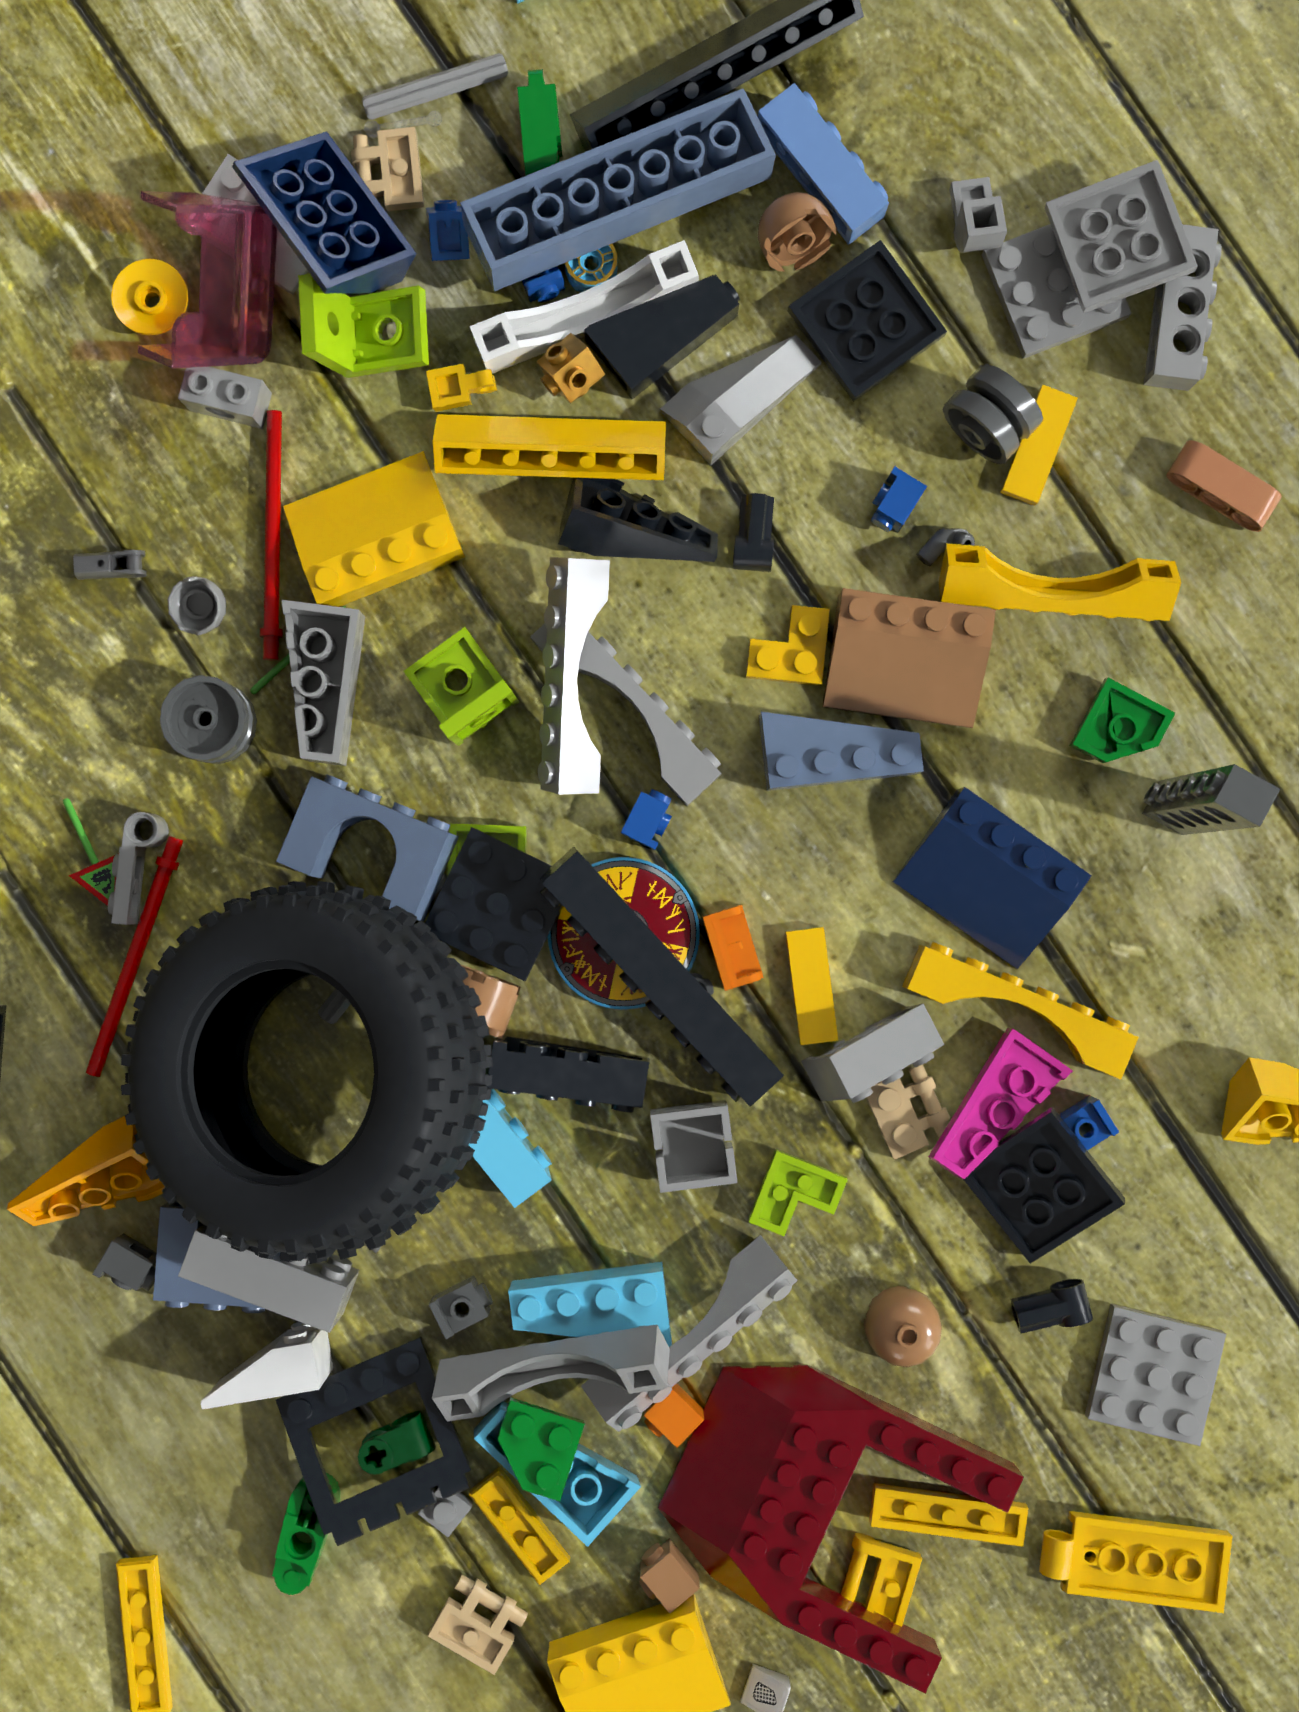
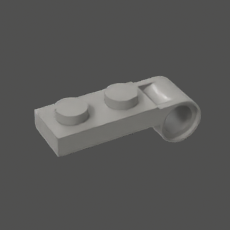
M137 812L129 816L124 824L122 847L119 848V854L114 856L112 863V874L116 877L115 892H111L108 900V912L112 915L111 923L124 925L138 924L146 847L154 848L160 846L166 841L169 833L167 822L157 814ZM146 820L152 823L154 829L152 836L148 840H144L139 832L141 824Z

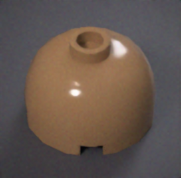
M795 192L775 199L766 208L759 220L757 238L770 267L777 271H784L782 266H789L795 263V270H799L814 263L828 251L831 246L829 237L832 231L836 235L837 228L828 209L820 200L808 193Z
M896 1286L883 1290L872 1299L869 1304V1310L866 1313V1320L864 1319V1330L869 1345L878 1357L894 1366L911 1367L922 1364L934 1354L940 1343L942 1324L938 1310L925 1294L915 1289Z

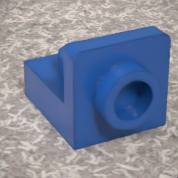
M456 200L434 201V207L426 208L431 260L470 259L469 239L463 225L461 206H457Z
M557 266L521 280L529 302L536 300L547 302L556 298L560 291L565 290L563 276Z

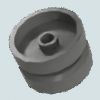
M984 364L980 365L968 378L966 383L967 390H957L944 404L943 413L953 431L972 450L993 463L1005 464L1017 451L1020 445L1018 439H1028L1041 425L1043 416L1035 399L1024 386L1000 368Z
M199 675L182 680L169 691L162 703L160 724L164 738L178 753L200 762L222 764L235 760L247 751L255 737L257 717L253 704L243 691L219 678ZM211 714L212 721L208 723L206 719Z

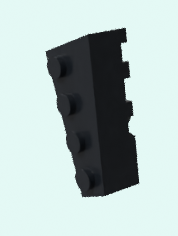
M503 1036V1039L496 1038L493 1041L491 1055L493 1067H489L488 1073L492 1075V1085L487 1086V1088L496 1089L507 1094H536L535 1097L545 1100L557 1101L559 1097L574 1099L573 1103L583 1106L595 1107L596 1102L612 1104L611 1109L621 1112L632 1113L634 1112V1107H643L650 1058L511 1036Z

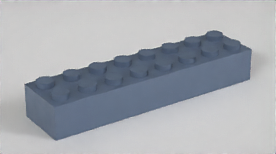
M743 88L460 202L463 225L493 290L497 291L771 179L776 154Z

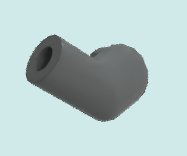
M942 528L937 530L916 555L921 562L930 567L945 552L946 543L974 545L975 539L967 530Z

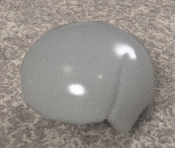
M197 576L184 578L174 585L167 599L168 613L178 629L197 636L217 628L226 614V598L222 590L207 578Z

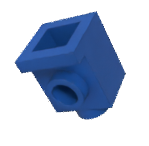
M894 466L886 480L892 486L890 487L884 483L872 502L878 508L871 518V522L886 532H890L892 529L898 533L927 486Z
M651 789L649 795L641 791L621 834L656 850L658 842L652 839L655 833L660 836L663 835L672 817L666 813L672 799L654 789Z
M1090 1095L1059 1114L1086 1150L1094 1147L1109 1136H1115L1119 1133L1100 1100ZM1089 1123L1090 1131L1081 1136L1079 1134L1080 1125Z

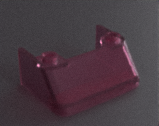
M141 191L140 200L175 212L176 222L183 231L193 235H201L199 312H186L175 320L172 327V344L138 345V353L172 369L258 364L265 360L270 352L272 342L277 228L262 207L253 202L192 192Z

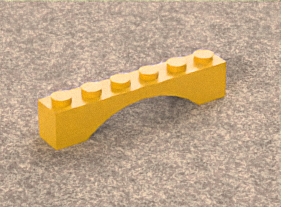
M946 543L938 581L941 602L989 607L996 610L1003 608L1020 609L1034 613L1046 611L1067 615H1098L1105 618H1137L1143 621H1170L1181 586V579L1175 561L1136 558L1120 567L1099 574L1076 578H1053L1031 574L1014 568L997 558L985 546Z
M932 942L930 948L919 945L902 987L942 1004L959 999L977 997L1006 999L1018 1003L1037 1013L1054 1027L1068 1045L1077 1062L1120 1080L1122 1079L1139 1038L1128 1033L1130 1025L1109 1016L1106 1023L1092 1017L1095 1010L1076 1002H1072L1070 1008L1057 1002L1058 994L1044 988L1037 987L1035 993L1022 988L1024 980L1006 972H1002L1000 978L987 973L989 965L976 959L967 957L965 963L951 957L954 950L938 943Z

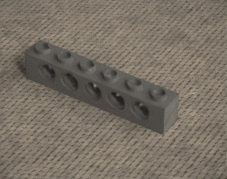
M1233 764L1160 780L1158 784L1156 782L1153 783L1144 797L1143 802L1147 805L1142 814L1181 835L1260 827L1280 788Z

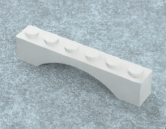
M685 240L647 255L620 274L579 294L539 307L504 312L470 326L485 369H491L493 374L546 353L550 346L559 343L570 333L574 334L578 339L585 337L584 329L589 325L699 281V275Z

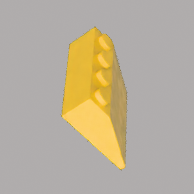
M424 451L283 506L304 573L315 601L320 605L340 607L465 558Z
M694 1594L671 1613L662 1604L549 1642L547 1664L565 1712H713L731 1705Z

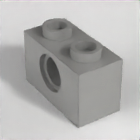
M187 362L178 399L192 412L263 429L272 392L263 380Z

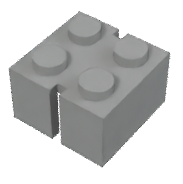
M726 1100L650 1109L655 1150H660L656 1151L660 1193L738 1183L732 1143L724 1142L732 1140Z

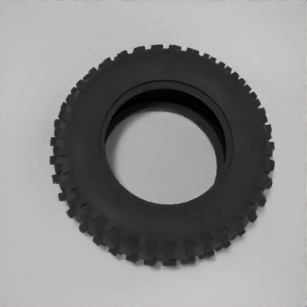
M293 881L288 882V885L279 886L278 891L276 887H266L250 892L251 901L247 898L231 899L223 903L224 913L214 910L198 919L201 925L199 929L190 926L176 939L179 943L177 948L169 946L162 954L163 957L158 962L161 969H152L146 978L148 982L143 989L146 993L145 997L137 996L133 1006L138 1009L133 1017L135 1024H128L125 1032L126 1036L132 1038L127 1044V1052L130 1053L123 1054L121 1057V1065L128 1066V1073H125V1083L128 1084L121 1085V1094L129 1095L130 1104H128L129 1114L125 1115L126 1124L135 1125L137 1134L134 1135L136 1142L133 1144L137 1154L145 1153L149 1161L146 1164L148 1168L146 1170L147 1175L151 1181L159 1178L165 1186L162 1190V1196L169 1204L178 1202L184 1208L183 1218L191 1224L199 1220L201 1224L207 1226L205 1234L213 1239H218L222 1235L227 1236V1239L231 1240V1248L237 1251L244 1252L251 1246V1251L258 1256L259 1254V1257L273 1259L280 1252V1261L286 1262L302 1261L308 1254L310 1264L327 1261L335 1250H337L340 1260L357 1256L356 1249L362 1248L364 1242L369 1250L386 1245L385 1240L392 1236L391 1229L397 1235L407 1232L417 1222L414 1215L417 1211L421 1215L431 1212L440 1202L436 1193L438 1191L444 1193L456 1184L460 1177L454 1170H462L467 1161L471 1160L475 1150L469 1146V1143L477 1144L480 1136L478 1131H483L486 1120L479 1116H486L488 1104L482 1101L491 1098L492 1089L487 1088V1086L492 1085V1075L485 1074L486 1068L493 1067L492 1057H489V1055H492L491 1045H484L483 1037L490 1034L485 1015L478 1016L475 1009L481 1005L479 996L474 988H469L463 982L469 976L467 971L455 958H447L452 950L445 942L439 941L433 932H430L431 928L422 921L414 924L417 916L397 905L389 909L391 900L383 896L368 895L363 899V888L347 885L345 890L342 889L335 893L333 882L318 881L317 886L311 885L306 887L304 882ZM309 975H315L331 984L354 1007L368 1034L374 1066L371 1099L361 1126L347 1146L324 1165L311 1163L295 1156L270 1135L256 1112L248 1082L249 1049L261 1016L274 998L284 989Z

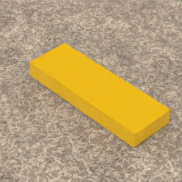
M1046 385L1040 387L1035 401L1041 409L1043 421L1028 439H1020V445L1014 454L1000 493L1033 506L1038 504L1078 397Z
M824 927L786 931L799 1044L808 1045L839 1041Z
M498 1467L470 1489L469 1496L539 1585L570 1562L569 1554L501 1467Z

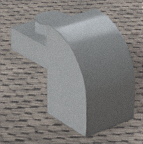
M984 177L951 182L949 191L955 220L953 234L959 252L965 253L1000 248L1007 234L1001 196L993 197L990 178Z

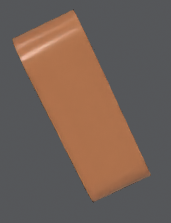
M1192 440L1186 442L1166 475L1171 483L1238 525L1255 532L1262 530L1282 498L1279 491L1208 446Z

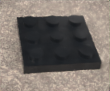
M881 240L788 306L787 310L853 402L942 339L947 333L945 327Z
M471 827L425 924L431 928L430 932H433L440 941L526 981L563 906L561 904L554 908L540 892L545 887L540 877L552 865Z
M1053 1107L998 1142L999 1145L963 1179L1030 1264L1125 1205V1197Z

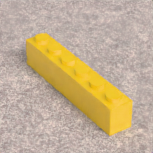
M437 414L432 440L435 473L664 480L665 421Z

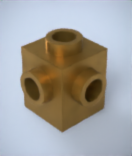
M572 333L559 343L550 346L545 355L536 361L545 374L540 380L546 389L554 397L557 394L562 395L570 404L575 399L585 395L590 387L605 375L588 346Z

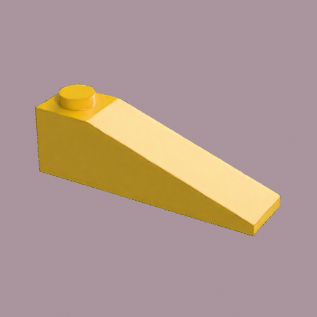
M1249 1057L1229 1082L1221 1131L1223 1140L1261 1145L1270 1144L1273 1137H1291L1293 1143L1299 1142V1069L1281 1062Z

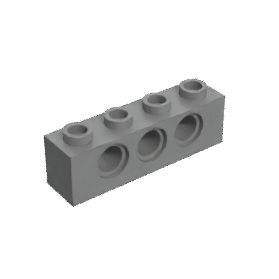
M1183 225L1198 265L1195 271L1196 277L1185 275L1156 286L1144 385L1189 391L1200 379L1204 378L1207 369L1208 359L1207 356H1203L1204 343L1208 341L1212 330V319L1208 318L1209 305H1212L1216 296L1217 282L1212 281L1214 268L1217 267L1221 257L1222 246L1217 244L1219 229ZM1178 302L1187 304L1191 310V315L1182 313L1178 308ZM1173 339L1182 341L1187 351H1178L1173 345Z

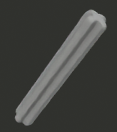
M498 53L364 96L362 103L367 117L373 120L504 78L508 75V69L503 55Z

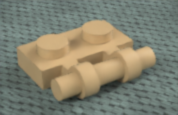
M415 127L377 131L379 146L369 147L366 135L358 134L353 136L352 166L356 167V172L376 199L384 197L387 211L425 207ZM381 163L382 179L372 180L371 166Z
M923 1064L908 1069L914 1082L903 1086L900 1078L886 1085H883L881 1081L871 1087L873 1093L866 1097L894 1160L929 1145L923 1130L934 1127L938 1138H940L948 1125V1120H950L946 1107H941L934 1091L937 1087L932 1076L927 1075ZM920 1095L927 1114L917 1118L909 1099Z
M461 1574L454 1589L466 1595L464 1602L461 1604L448 1597L430 1628L428 1637L495 1675L514 1642L515 1635L504 1629L507 1621L509 1620L521 1627L527 1618L528 1612L516 1606L517 1601L509 1596L502 1598L486 1588L487 1584L478 1578L473 1581ZM478 1603L496 1613L492 1621L474 1611Z

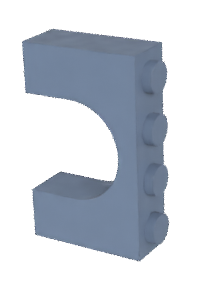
M326 774L324 781L311 776L276 862L306 875L323 879L342 834L358 822L377 820L389 830L396 846L395 866L382 896L391 900L389 909L397 905L417 916L416 920L424 921L459 837L448 832L450 824L430 816L426 823L413 817L416 810L394 802L392 809L379 803L382 796L360 788L358 795L345 790L347 782Z
M167 1202L161 1206L153 1300L165 1301V1306L182 1308L187 1307L189 1303L203 1304V1308L207 1310H224L227 1306H240L242 1311L246 1313L264 1312V1308L178 1276L194 1232L203 1224L199 1220L191 1224L183 1218L184 1208L178 1202L172 1204Z

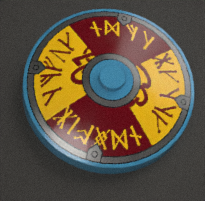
M618 857L591 864L685 968L690 971L698 951L700 929L695 906L683 885L662 867L642 859ZM562 906L548 935V946L553 963L565 983L579 996L599 1006L625 1010L645 1007V1003L649 1000L640 988L634 993L622 981L619 975L623 970L615 961L608 965L595 952L593 947L598 943L588 932L583 937L579 935L567 921L571 914Z

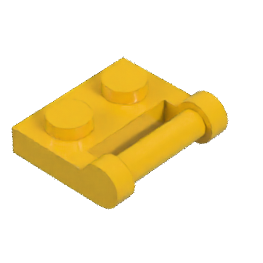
M857 1532L851 1546L854 1548V1552L841 1595L847 1600L855 1602L868 1555L879 1558L866 1602L861 1604L866 1607V1610L872 1613L875 1611L902 1627L922 1562L921 1554L875 1540L871 1536Z

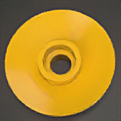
M142 259L129 264L118 274L111 292L112 306L118 319L128 329L142 335H158L171 330L183 318L188 305V290L182 276L170 264L157 259ZM159 297L160 300L156 306H148L150 298Z

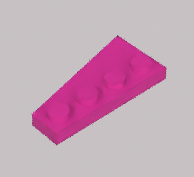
M1007 1028L928 1157L956 1177L965 1179L999 1145L998 1142L1010 1130H1014L1024 1120L1023 1117L1036 1104H1041L1051 1094L1050 1090L1060 1080H1065L1073 1070L1015 1029Z

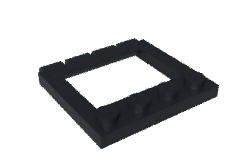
M421 1337L327 1377L319 1390L285 1395L276 1399L323 1534L326 1535L332 1532L337 1546L364 1535L360 1519L365 1518L371 1532L399 1520L401 1517L396 1503L402 1502L407 1515L437 1503L433 1487L437 1485L443 1499L469 1489L465 1473L471 1471V1467L454 1422L446 1421L432 1399L436 1375ZM416 1382L443 1457L337 1503L310 1428Z

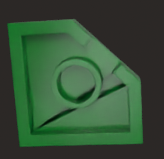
M1108 677L1102 682L1069 746L1101 763L1159 746L1175 712Z
M510 1397L497 1435L498 1441L522 1490L560 1502L585 1422L584 1420Z

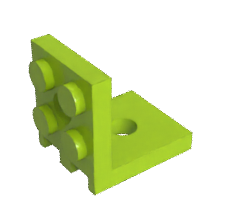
M310 273L298 275L303 355L346 378L429 366L425 289L421 286L416 285L349 297L345 293L324 294ZM395 322L396 332L394 336L389 340H384V328L388 323Z
M466 627L459 630L403 671L440 721L439 727L457 746L464 743L463 740L478 729L484 728L493 722L496 716L511 705L515 706L519 703L517 697ZM455 670L465 672L468 677L467 685L460 691H453L447 686V677Z

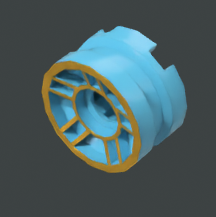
M613 244L565 262L566 276L569 284L576 291L581 293L617 275V253ZM587 259H593V262L598 267L594 270L587 269L585 267L588 263Z

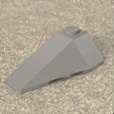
M795 335L688 383L660 408V412L711 466L816 370L822 362Z

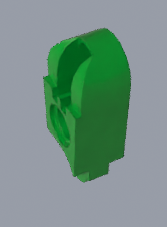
M543 69L528 70V86L517 87L526 176L559 163V157H563L556 85L545 84Z
M326 1473L336 1502L339 1503L340 1488L338 1482L332 1475ZM303 1477L299 1480L288 1501L272 1574L277 1588L287 1595L301 1593L306 1586H310L328 1534H323ZM299 1531L307 1533L311 1537L312 1542L303 1543L299 1541L295 1533Z

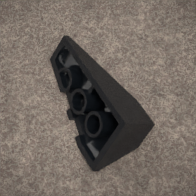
M573 478L561 519L559 545L565 546L574 552H583L592 556L715 562L718 556V534L679 512L669 515L661 511L654 505L655 499L646 494L639 499L623 490L622 488L625 483L618 479Z

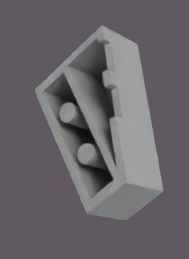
M924 1004L905 1007L866 1027L864 1032L846 1042L843 1039L833 1044L834 1049L821 1056H809L801 1062L821 1101L851 1099L852 1103H855L870 1096L873 1093L871 1087L882 1081L883 1085H886L901 1078L904 1075L902 1069L910 1064L917 1067L932 1060L935 1057L933 1051L942 1047L944 1043Z

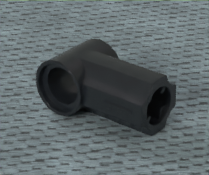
M759 493L742 494L739 511V532L735 536L733 569L771 572L774 538H771L774 497Z
M1082 1279L1062 1280L1052 1284L1049 1290L1010 1299L1013 1317L1021 1334L1055 1325L1076 1327L1093 1320L1084 1280Z

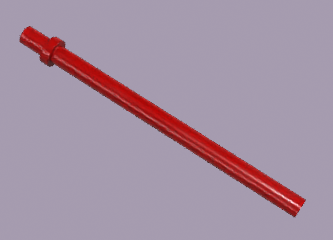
M278 410L267 411L264 628H260V637L263 638V660L269 661L279 660V638H283V629L279 628L282 412Z
M168 836L162 856H157L155 864L158 865L85 1072L91 1076L100 1077L172 872L173 870H178L180 863L177 862V858L184 841L182 839Z

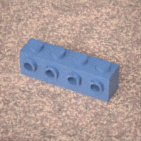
M793 83L758 111L757 117L773 150L806 192L825 205L834 220L837 231L849 245L884 218L889 205L887 201L888 195L878 181L872 182L865 173L864 164L860 157L854 151L849 152L842 144L840 133L834 124L823 120L817 112L818 108L812 96L806 91L802 93L797 85Z

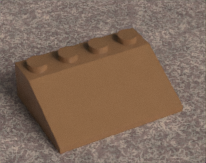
M843 588L837 600L823 707L973 728L991 649L996 609Z

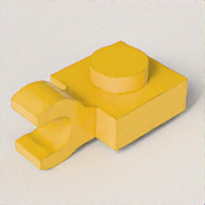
M458 364L426 371L432 407L435 412L472 405L471 393L486 394L497 391L495 376L492 375L491 369L467 374L464 364Z

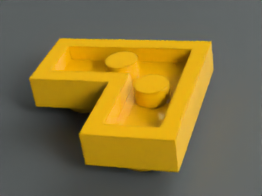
M792 605L787 642L750 639L746 678L821 686L830 609Z

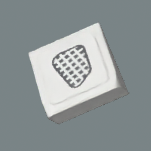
M752 1664L740 1702L755 1712H783L791 1690L789 1676Z

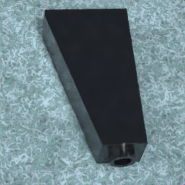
M715 274L589 325L584 329L585 342L628 396L634 399L738 316V301L740 298L728 281L722 283Z

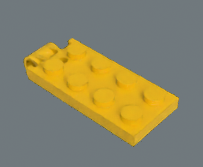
M1069 1511L1068 1519L1070 1522H1073L1072 1534L1052 1529L1045 1530L1043 1533L1039 1572L1048 1578L1061 1580L1060 1588L1067 1594L1224 1613L1233 1538L1227 1530ZM1087 1552H1092L1090 1557H1084Z

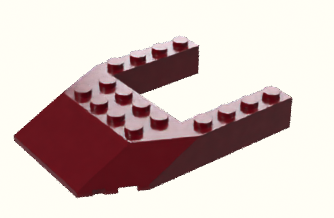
M771 1365L755 1366L754 1368L723 1366L703 1408L704 1421L692 1432L661 1498L658 1509L710 1577L782 1625L926 1694L942 1659L935 1639L904 1624L901 1627L875 1611L872 1613L866 1610L863 1604L849 1601L840 1593L807 1578V1572L866 1445L1007 1513L1024 1476L1015 1463L810 1365H794V1367H771Z

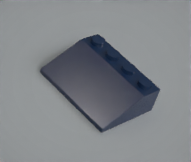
M327 131L233 162L232 168L324 294L375 293L403 281L417 253Z
M963 787L955 791L892 882L1008 964L1018 969L1071 907L1092 875L968 788Z

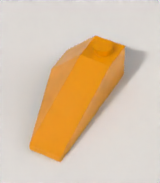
M124 1116L103 1126L11 1200L8 1203L7 1210L30 1225L38 1226L77 1217L80 1214V1209L100 1205L103 1210L116 1208V1201L135 1197L138 1202L150 1200L163 1194L162 1190L165 1186L159 1178L151 1181L147 1175L146 1170L148 1168L146 1164L149 1161L145 1153L137 1154L133 1146L136 1142L134 1135L137 1134L135 1125H127Z

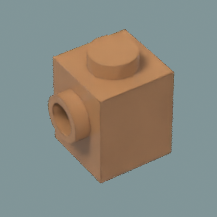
M670 1538L662 1545L659 1543L652 1545L643 1554L642 1562H640V1585L649 1598L654 1600L657 1597L669 1613L700 1589L699 1573Z

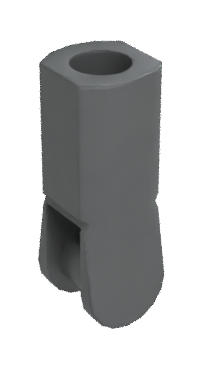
M123 550L75 554L73 556L74 574L78 580L146 577V571L142 570V558L146 557L145 551ZM118 559H126L127 570H119Z

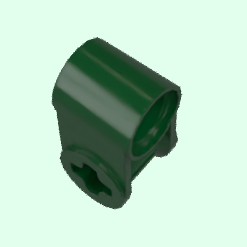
M418 1410L408 1413L392 1423L366 1434L358 1453V1462L362 1470L368 1474H381L401 1464L418 1460L434 1451L436 1446L422 1411ZM375 1445L377 1450L384 1449L383 1457L379 1458L377 1453L370 1454L371 1447Z

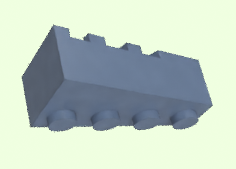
M761 712L759 715L767 791L917 775L924 772L919 733Z

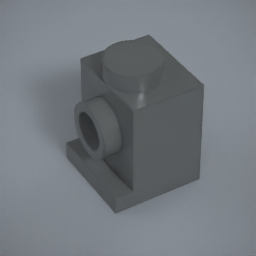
M123 1233L112 1240L92 1275L100 1278L104 1274H108L112 1277L111 1281L115 1285L125 1290L133 1289L137 1291L142 1287L149 1291L155 1280L157 1253Z
M472 1276L434 1295L429 1303V1307L445 1339H448L453 1334L488 1317L491 1310L489 1305L493 1304L486 1285L484 1283L478 1284L475 1276ZM459 1302H464L468 1305L469 1312L461 1314L455 1305Z

